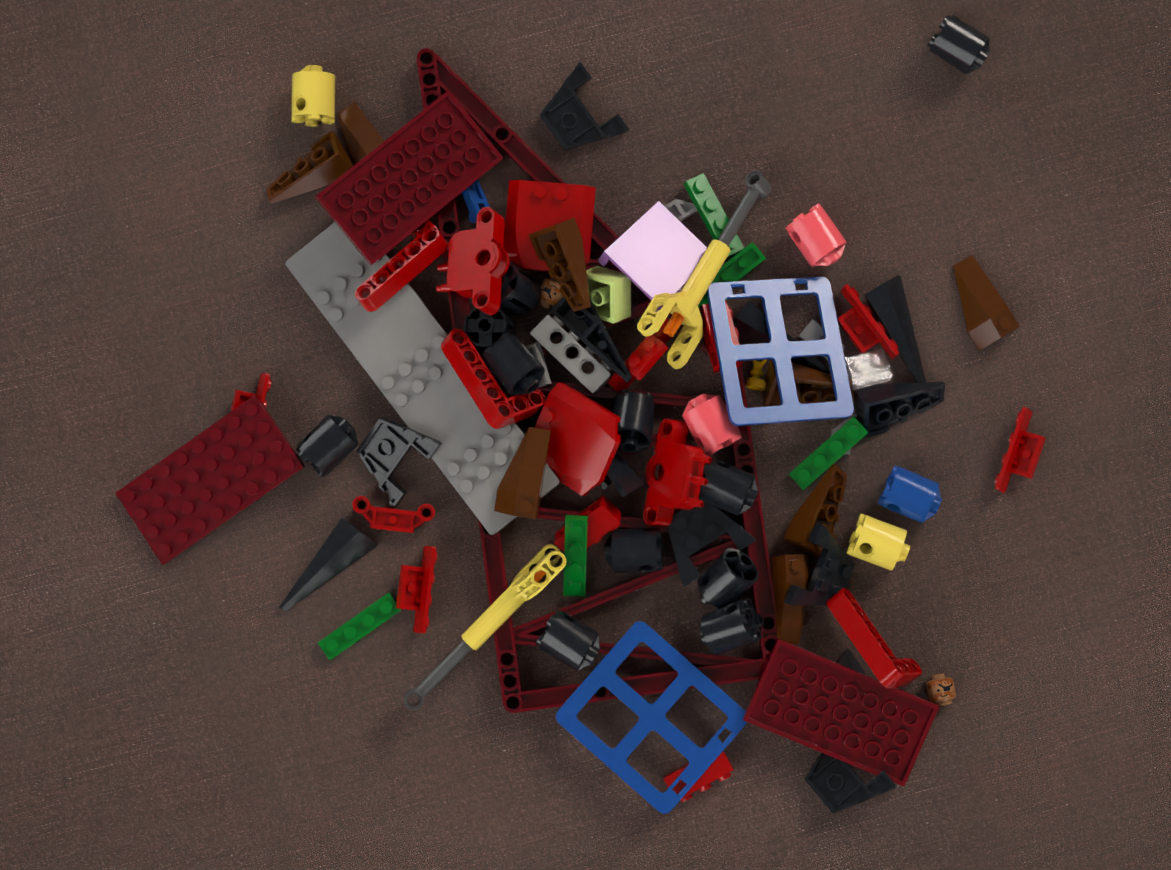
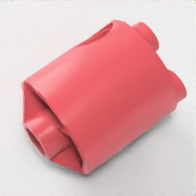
M819 203L809 209V213L806 215L803 213L798 215L785 228L811 267H828L841 258L847 243Z
M703 393L688 402L681 417L696 444L704 451L705 455L711 456L718 450L742 438L738 427L729 421L727 407L720 395Z

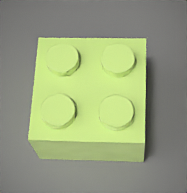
M601 266L586 270L589 297L600 319L616 323L631 317V280L624 273Z

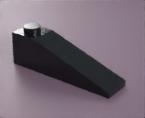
M945 383L873 384L854 389V410L857 420L869 432L863 438L883 434L890 430L889 426L899 421L902 424L908 420V416L916 412L922 413L943 402Z

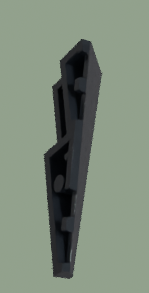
M563 296L550 312L562 321L567 328L622 379L629 383L632 376L591 300V307L574 312Z
M748 301L732 320L734 327L739 332V344L770 343L765 314ZM786 333L787 339L789 341H796L789 334ZM814 356L791 358L793 363L828 374L831 373Z

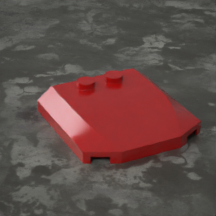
M509 180L503 249L508 253L510 261L525 270L549 271L550 269L544 260L540 261L536 255L529 234L575 218L582 236L585 265L590 264L596 187Z
M558 382L549 392L534 428L551 430L546 463L560 482L581 496H587L589 491L595 486H599L606 477L620 444L618 422H620L621 417L567 384Z

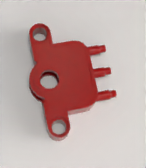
M490 207L482 208L477 214L476 229L464 230L454 234L450 242H447L448 247L445 250L449 251L448 263L437 266L439 272H447V283L437 285V292L455 291L464 298L472 297L474 307L487 315H494L500 309L502 277L506 274L510 264L509 255L503 249L505 220L502 215Z
M664 419L659 425L655 446L656 454L650 458L645 469L646 481L650 486L647 491L643 513L644 522L647 525L667 527L672 522L674 508L691 510L694 507L702 508L704 506V502L698 498L700 487L708 484V480L702 477L704 465L706 463L710 464L712 458L705 455L700 447L686 444L688 427L684 421ZM660 464L659 469H658V480H657L656 477H655V470H656V467Z

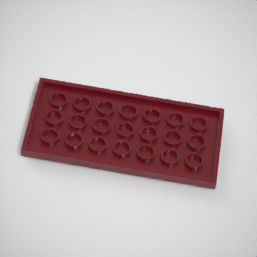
M448 90L317 194L315 199L371 266L501 161L503 157Z
M254 395L118 490L115 494L161 564L165 565L304 469L305 466L258 395Z
M777 638L742 719L872 774L879 775L882 771H885L894 783L905 787L940 706L902 689L886 688L878 679Z

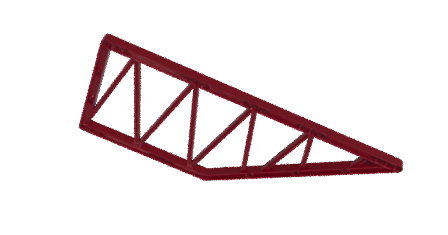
M424 48L418 52L417 65L423 110L428 107L427 101L430 98L438 99L442 95L441 90L444 93L449 90L481 131L532 181L566 184L433 50ZM424 56H431L433 58L430 64H423L421 60ZM427 77H434L436 79L433 85H426L424 81ZM500 131L508 133V137L505 140H499L496 136ZM456 197L437 212L439 230L447 242H450L454 234L460 232ZM594 212L592 241L604 252L619 236ZM453 224L456 227L455 231L452 234L445 233L444 228L446 225ZM447 251L443 253L444 263H448ZM590 259V264L586 265V270L596 266H603L598 260ZM611 261L604 266V268L623 273ZM455 291L448 292L452 327L453 329L464 331L465 316L471 311L469 298H464ZM652 300L631 307V317L619 322L601 321L606 330L638 318L644 314ZM561 335L559 337L551 339V342L554 344H559L562 341L563 336ZM702 337L697 346L709 357L704 337ZM541 346L543 355L549 353L543 346ZM741 364L737 368L743 405L748 408ZM489 369V371H490L491 374L493 375V377H494V379L496 380V382L498 383V385L503 388V386H502V385L498 382V380L496 379L495 375H494V374L492 373V371ZM551 381L552 384L541 387L538 390L549 393L558 382ZM565 383L586 397L613 399L619 394L614 388L601 387L593 395L581 384ZM631 390L632 392L651 394L654 403L659 405L686 407L690 400L696 398ZM750 425L737 426L742 438L732 444L735 467L739 469L743 466L750 467L757 483L758 494L752 507L741 514L744 530L756 539L755 542L746 547L747 555L752 559L759 572L758 580L752 585L755 612L760 614L763 619L770 617L773 620V627L769 630L761 627L762 639L759 641L762 658L759 659L678 651L690 663L708 665L696 668L716 685L760 679L771 654V651L765 648V642L768 639L777 640L774 589ZM658 433L652 435V442L649 448L656 446ZM741 444L746 445L749 449L748 455H739L737 447ZM617 449V453L623 459L639 453H629ZM539 507L538 518L565 521L566 515H578L581 512ZM621 516L620 525L618 526L622 528L657 527L661 528V532L669 533L668 527L647 525L644 519ZM479 521L488 596L491 605L508 588L501 531L495 535H487L484 532V526ZM727 532L718 537L723 539H731ZM733 540L691 556L689 559L694 566L719 557L726 549L738 548ZM677 562L664 567L663 570L651 572L559 609V611H564L573 616L679 573ZM556 611L514 628L511 615L494 633L503 706L510 713L561 707L582 684L522 691L516 644L538 646L536 642L539 636L529 635L528 633L546 627L548 620ZM600 642L599 653L608 654L616 644ZM636 646L628 655L630 657L664 660L655 651L647 647ZM504 653L512 654L514 660L511 665L502 663L501 657ZM672 670L621 677V679L641 696L664 692L678 676V672ZM509 674L515 676L517 680L516 685L513 687H508L504 683V678ZM606 688L607 691L604 696L598 697L594 694L587 703L618 698ZM514 696L519 699V706L517 708H509L507 705L509 697Z

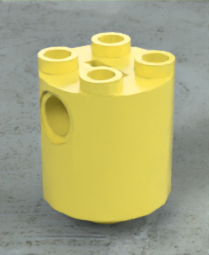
M318 65L305 66L301 71L292 74L291 122H305V126L310 127L318 126V122H322V124H335L334 74L323 72V67Z
M860 514L856 524V531H853L846 554L890 571L893 570L896 562H905L910 550V545L904 543L907 530Z

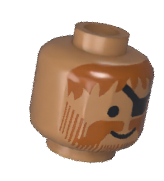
M555 277L545 278L540 285L539 304L549 310L563 298L560 292L561 285Z
M944 673L931 675L932 680L927 681L925 685L928 700L939 706L951 704L952 700L956 697L953 679L945 677Z

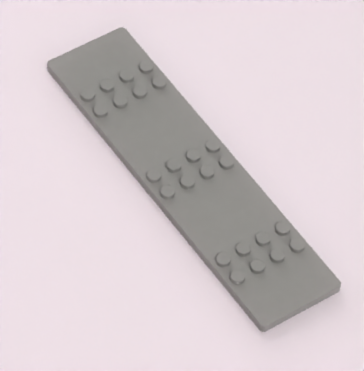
M334 222L286 261L287 268L410 429L442 443L432 459L487 532L491 535L497 534L518 517L496 512L494 508L497 489L525 434L516 423L501 429H495L487 423L441 349V343L447 337V332L409 283L376 311L367 312L355 297L356 289L387 263L390 258L385 254L370 266ZM547 463L541 498L560 483V480Z

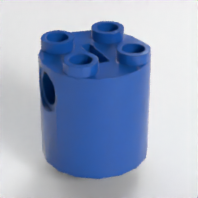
M894 465L877 504L919 523H923L936 515L942 501L939 483Z

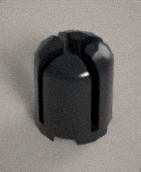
M510 263L506 274L502 277L500 308L514 315H524L530 312L529 307L534 309L538 304L541 294L540 286L532 275Z
M475 307L465 316L464 332L472 343L483 349H487L490 346L493 347L505 333L516 335L515 332L508 330L516 328L514 319L502 309H499L494 315H487Z

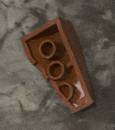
M355 102L337 114L354 166L383 143L384 140Z
M330 131L310 146L312 150L304 158L300 156L295 161L296 165L290 172L284 171L266 189L268 200L271 204L330 185L353 167L350 157L333 131Z
M575 218L529 234L536 255L540 261L544 260L550 269L548 271L551 278L555 277L561 285L560 292L572 310L576 312L591 307L583 241Z
M972 255L953 266L962 302V310L965 316L967 333L978 351L1020 327L1010 309Z
M771 360L765 375L766 386L763 407L781 405L774 362ZM791 362L798 401L801 404L836 401L831 374ZM849 380L853 400L854 389H857L858 383Z
M528 428L497 489L494 511L524 518H538L551 430Z
M832 464L792 518L784 540L792 547L819 559L823 548L809 542L815 523L824 525L836 539V535H833L835 522H839L840 515H837L838 504L843 501L847 474L837 465Z
M794 554L771 557L777 638L791 644H799L807 605L792 606L784 603L791 584L804 590L807 589L812 577L811 556Z

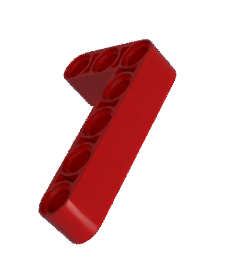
M430 220L424 222L411 233L415 239L356 289L355 297L367 312L379 309L445 252L448 243Z
M453 329L442 341L441 349L491 427L501 429L529 418L544 405L546 401L545 396L538 389L530 394L515 395L507 398L467 334L461 329Z
M842 588L826 601L829 610L884 687H906L922 674L921 667L912 658H896L849 590Z

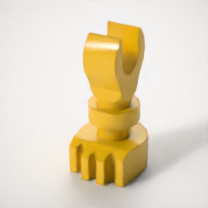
M767 359L762 362L752 360L754 366L753 370L750 371L752 377L747 378L746 388L758 391L765 390L766 383L760 377H763L762 367L766 364Z

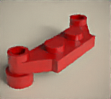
M364 496L356 497L352 503L353 509L368 520L372 529L414 533L415 528L426 521H431L436 513L434 507L430 504L421 505L418 511L374 507L370 504L369 499ZM362 501L366 503L364 509L359 508V503ZM430 509L431 514L428 517H425L423 514L424 510Z

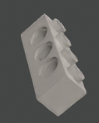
M547 315L530 332V335L584 387L595 395L612 377L609 373L611 368L603 361L600 363L593 358L596 354L587 345L583 348L578 343L580 339L571 330L567 333L562 328L564 324L556 316L551 318ZM555 333H560L563 336L559 344L551 342V336ZM570 348H576L579 351L575 359H569L566 355ZM592 363L594 371L591 374H585L582 371L584 364Z

